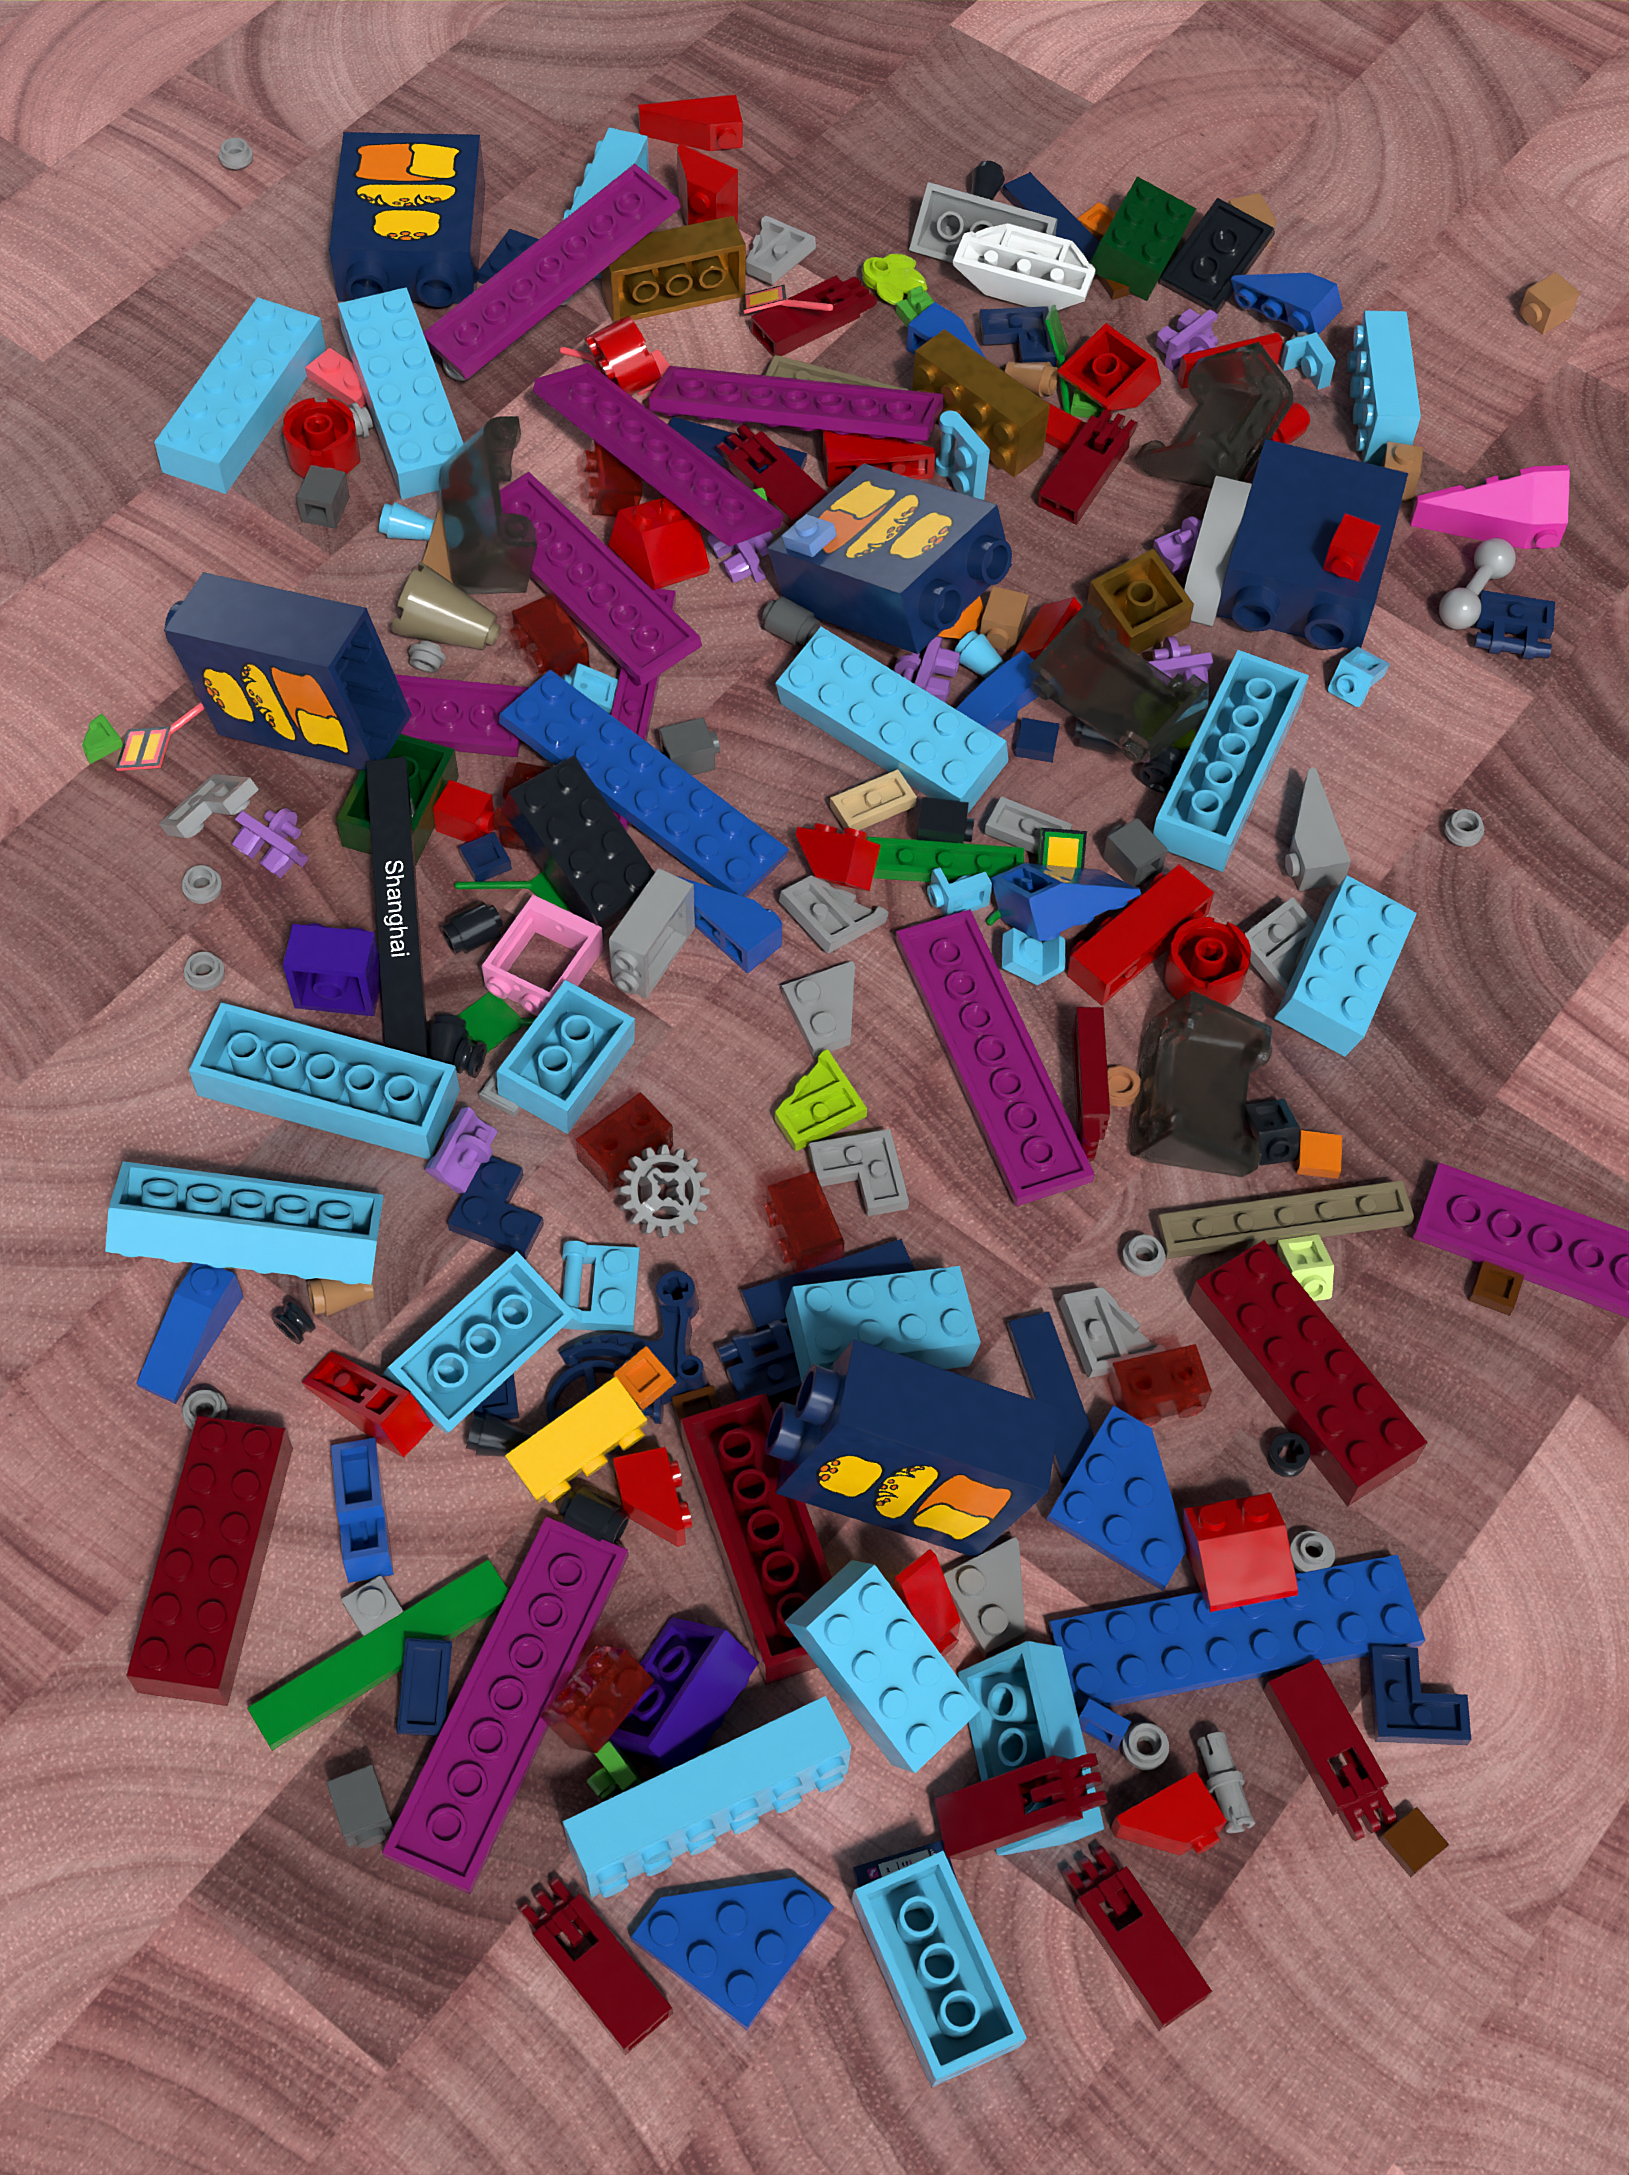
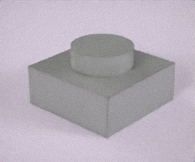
M381 1575L341 1599L343 1606L362 1637L404 1612Z

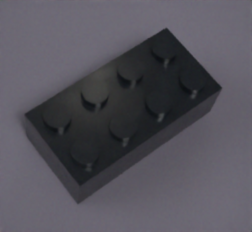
M573 755L508 792L501 810L573 914L594 923L596 926L602 927V931L622 920L655 872L577 758Z

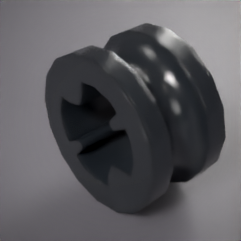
M463 1038L454 1060L457 1073L461 1074L463 1071H467L468 1076L476 1078L479 1075L486 1057V1043L478 1042L475 1045L472 1043V1039Z
M287 1302L283 1306L284 1313H276L272 1320L287 1338L300 1345L304 1341L303 1334L305 1332L311 1333L316 1327L303 1310L292 1302Z
M1287 1432L1280 1434L1273 1440L1267 1453L1268 1464L1276 1474L1282 1477L1290 1478L1297 1476L1304 1470L1309 1460L1310 1448L1304 1438L1295 1433ZM1283 1447L1292 1448L1291 1454L1295 1451L1298 1453L1294 1463L1285 1462L1286 1456L1282 1459L1279 1457Z

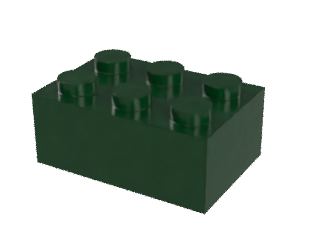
M1137 176L1090 262L1096 269L1095 274L1129 286V292L1148 301L1197 208Z
M400 734L385 759L406 757L408 761L416 867L435 828L432 808L448 781L453 780L457 782L459 774L455 749ZM361 770L336 820L342 847L372 855L367 771Z

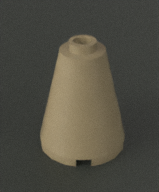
M418 563V570L413 569L397 606L403 612L401 620L394 617L392 622V632L400 636L484 650L487 644L494 646L501 630V625L496 623L497 615L423 563Z

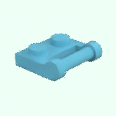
M945 411L941 414L939 421L942 439L940 455L936 459L935 470L940 476L949 477L958 493L984 500L990 449L959 413Z
M581 1241L565 1242L562 1252V1258L566 1261L562 1300L572 1309L576 1316L563 1328L634 1332L640 1247L587 1245ZM583 1264H595L591 1311H581L579 1309Z

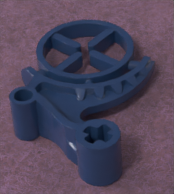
M682 1271L668 1272L659 1279L656 1285L664 1334L659 1340L646 1341L630 1335L606 1334L581 1340L559 1352L565 1365H569L570 1368L555 1381L549 1392L546 1406L549 1424L573 1407L556 1409L560 1395L571 1382L585 1375L589 1396L597 1390L595 1373L613 1375L614 1372L645 1346L651 1350L676 1380L672 1387L654 1401V1405H649L644 1410L639 1407L644 1416H653L655 1424H662L664 1405L671 1402V1397L707 1387L708 1382L702 1361L697 1356L689 1355L690 1340L693 1332L691 1319L696 1316L699 1310V1299L695 1284L687 1273ZM678 1294L683 1295V1298L679 1300H673V1296ZM592 1356H608L621 1359L623 1363L618 1365L603 1360L580 1363L579 1359ZM619 1445V1446H617L616 1448H614L612 1451H610L609 1453H607L606 1455H609V1454H612V1453H614V1452H617L618 1450H620V1449H622V1448H621L620 1445Z

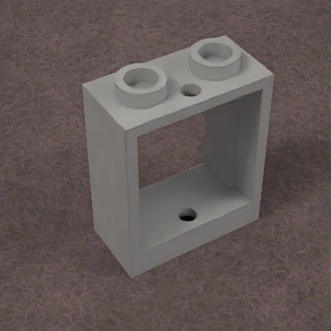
M660 868L656 870L609 938L612 983L627 994L635 993L645 999L651 994L695 929L694 884Z

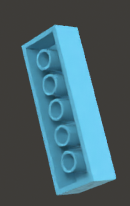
M407 287L338 303L341 330L401 500L470 483L468 454Z
M257 297L155 440L154 444L162 473L226 494L307 377L305 367L325 351L326 346L321 318Z
M823 627L818 629L776 682L779 699L783 706L886 771L892 772L899 769L910 786L929 798L969 802L968 813L1008 763L1007 741Z
M1237 650L1157 815L1153 834L1168 849V852L1224 872L1300 708L1309 675Z
M222 1002L189 1069L197 1096L429 1160L433 1157L460 1092L456 1066Z
M123 1161L108 1210L105 1252L119 1253L125 1257L143 1256L159 1258L173 1263L184 1261L208 1264L215 1268L232 1267L249 1269L262 1274L273 1272L296 1275L303 1279L322 1278L338 1280L346 1284L362 1283L371 1285L384 1195Z
M824 1696L563 1821L569 1850L590 1897L592 1898L599 1894H602L603 1898L611 1897L629 1886L628 1880L644 1872L647 1876L661 1873L673 1864V1858L687 1851L690 1852V1855L704 1852L715 1845L716 1837L730 1830L734 1834L745 1832L759 1823V1816L773 1809L777 1813L788 1811L802 1801V1795L818 1788L820 1793L835 1788L844 1781L843 1775L848 1773L851 1745L829 1701Z

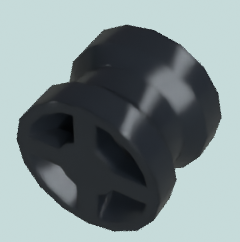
M1159 744L1152 748L1148 757L1149 761L1143 764L1139 775L1141 781L1150 789L1161 793H1168L1185 757L1176 748L1170 745Z

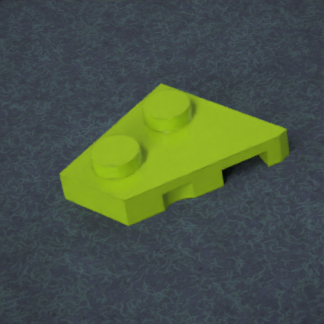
M828 1049L822 1051L818 1056V1063L808 1076L804 1075L795 1086L793 1095L786 1098L775 1111V1122L795 1152L808 1146L809 1143L817 1142L867 1117V1107Z

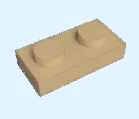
M899 769L831 797L830 808L843 828L861 830L915 807L917 796Z

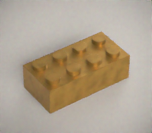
M734 216L649 233L601 271L602 294L612 321L615 322L626 316H630L633 320L741 298L745 294L746 244Z
M945 329L915 350L912 391L943 394V409L937 419L938 422L940 421L941 414L945 411L959 413L990 449L989 459L994 465L1005 470L1014 478L1043 456L1050 404Z

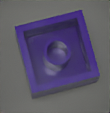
M315 923L308 925L292 924L283 968L294 1008L375 1017L381 989L379 953L374 932L355 927L348 929L329 928Z

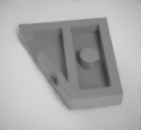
M765 215L761 220L762 230L760 235H755L753 249L748 253L746 270L748 274L773 285L816 249L815 236Z
M812 875L782 890L779 897V902L827 954L886 923L889 914L886 909L880 906L873 911L856 903V895L843 889H835L828 882Z
M1294 897L1290 898L1245 933L1251 946L1250 962L1281 1001L1316 926Z
M853 961L782 985V996L813 1058L819 1056L826 1049L831 1052L848 1046L851 1043L855 964Z
M1103 1287L1063 1294L1060 1299L1061 1310L1088 1378L1163 1363L1168 1356L1166 1349L1161 1344L1155 1347L1138 1330L1141 1324L1129 1313L1121 1310L1117 1301Z
M1016 1537L944 1573L957 1612L984 1659L1024 1638L1025 1619L1020 1550Z

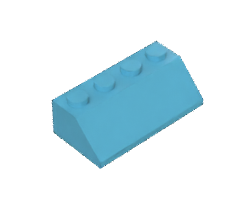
M516 1251L386 1369L382 1377L409 1391L432 1424L448 1434L573 1319L576 1314Z
M1026 1641L958 1672L960 1681L981 1708L969 1721L981 1782L1053 1755L1073 1759L1087 1754L1061 1646ZM1091 1769L1082 1771L1083 1775L1091 1773ZM1095 1787L1087 1790L1088 1794L1096 1792ZM1031 1793L1022 1796V1798H1026L1028 1804L1024 1805L1026 1814L1053 1805L1052 1796L1045 1798V1801L1041 1803L1033 1802ZM1098 1806L1082 1812L1083 1819L997 1848V1855H1008L1068 1844L1104 1830L1100 1808Z

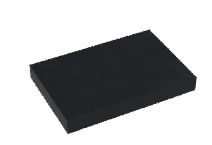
M1217 198L1159 278L1160 285L1206 310L1211 309L1218 314L1234 292L1231 278L1234 275H1246L1275 235V230L1270 225Z

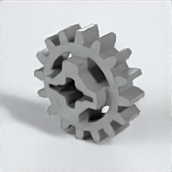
M662 1145L658 1147L657 1155H655V1152L649 1147L642 1150L643 1161L636 1156L628 1160L630 1167L633 1169L632 1171L624 1170L619 1174V1177L627 1182L626 1186L616 1189V1194L626 1196L627 1202L619 1206L620 1211L631 1210L633 1215L628 1223L631 1226L641 1221L643 1223L642 1234L644 1235L650 1234L654 1228H657L658 1238L668 1237L670 1228L675 1235L685 1232L683 1222L690 1227L696 1225L698 1220L693 1213L704 1212L707 1209V1206L699 1201L701 1196L710 1194V1189L700 1187L699 1181L707 1177L706 1172L695 1173L693 1168L698 1160L695 1157L685 1162L683 1160L684 1149L682 1148L675 1150L670 1155L668 1145ZM666 1164L674 1167V1169L670 1172H661L652 1165ZM665 1183L669 1188L665 1193L667 1198L660 1199L657 1195L661 1190L659 1185ZM685 1183L688 1186V1199L685 1197ZM638 1184L641 1186V1200H640V1201H639L638 1192H637ZM658 1210H664L668 1215H673L675 1218L659 1219L652 1216V1214Z

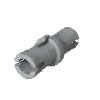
M1224 1732L1211 1733L1207 1735L1209 1742H1206L1204 1737H1201L1196 1742L1198 1748H1200L1210 1778L1206 1784L1209 1793L1215 1794L1219 1808L1227 1820L1225 1824L1226 1832H1242L1245 1830L1243 1824H1246L1247 1828H1251L1256 1823L1242 1788L1245 1779L1243 1773L1236 1770L1226 1741V1734Z

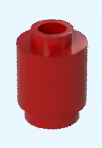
M1299 403L1285 404L1261 421L1258 425V438L1262 446L1265 439L1290 445L1305 434L1307 427L1310 425L1308 411Z

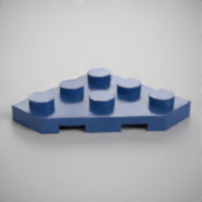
M1113 1405L1046 1520L1163 1591L1184 1556L1187 1547L1152 1428Z
M796 1877L660 1897L631 1936V1942L747 2031L834 1910V1906Z

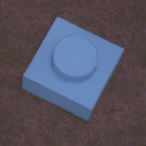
M806 514L785 532L782 538L785 548L814 557L837 534L834 523Z

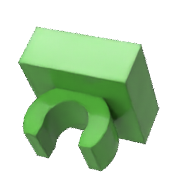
M922 286L916 287L908 291L907 299L896 303V314L908 328V324L933 304L934 301L926 291L923 292Z
M610 1741L595 1753L604 1767L586 1781L598 1797L601 1796L603 1800L612 1795L619 1787L625 1792L645 1782L622 1750Z

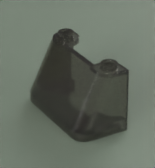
M1260 342L1197 360L1188 376L1189 391L1198 403L1193 414L1173 445L1166 447L1161 441H1149L1140 448L1134 458L1148 476L1210 489L1213 487L1216 476L1241 482L1245 481L1261 455L1265 439L1270 440L1289 411L1294 395L1290 382Z
M500 416L490 419L448 458L440 468L438 486L450 577L452 583L467 594L526 593L537 550L535 528L533 523L521 514H503L498 484L502 480L503 482L511 481L513 451L520 443L521 438L519 416Z
M1087 602L1030 664L1029 676L1032 681L1030 686L1040 698L1044 700L1051 699L1117 745L1130 761L1134 763H1149L1203 720L1208 712L1209 684L1194 674L1184 683V677L1179 673L1173 679L1118 642V632L1111 628L1107 632L1098 621L1102 617V611Z
M1193 990L1152 1018L1143 1038L1139 1067L1140 1088L1135 1098L1129 1144L1131 1155L1150 1163L1236 1177H1244L1258 1169L1261 1161L1259 1142L1249 1136L1243 1137L1244 1112L1249 1074L1260 1066H1264L1272 1054V1027Z

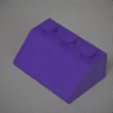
M671 1617L595 1732L654 1771L665 1773L699 1756L714 1731L721 1726L726 1712L737 1695L748 1684L749 1677L759 1662L726 1629Z

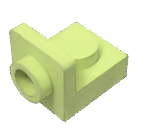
M1319 1234L1278 1240L1277 1254L1280 1260L1313 1301L1330 1299L1333 1290L1334 1264Z

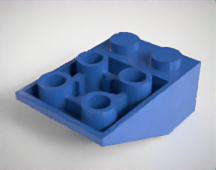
M1023 863L991 878L1001 920L1039 942L1053 940L1060 935L1061 931L1074 925L1087 924L1094 919V916L1107 910L1122 908L1127 905L1129 900L1141 895L1139 888L1099 869Z

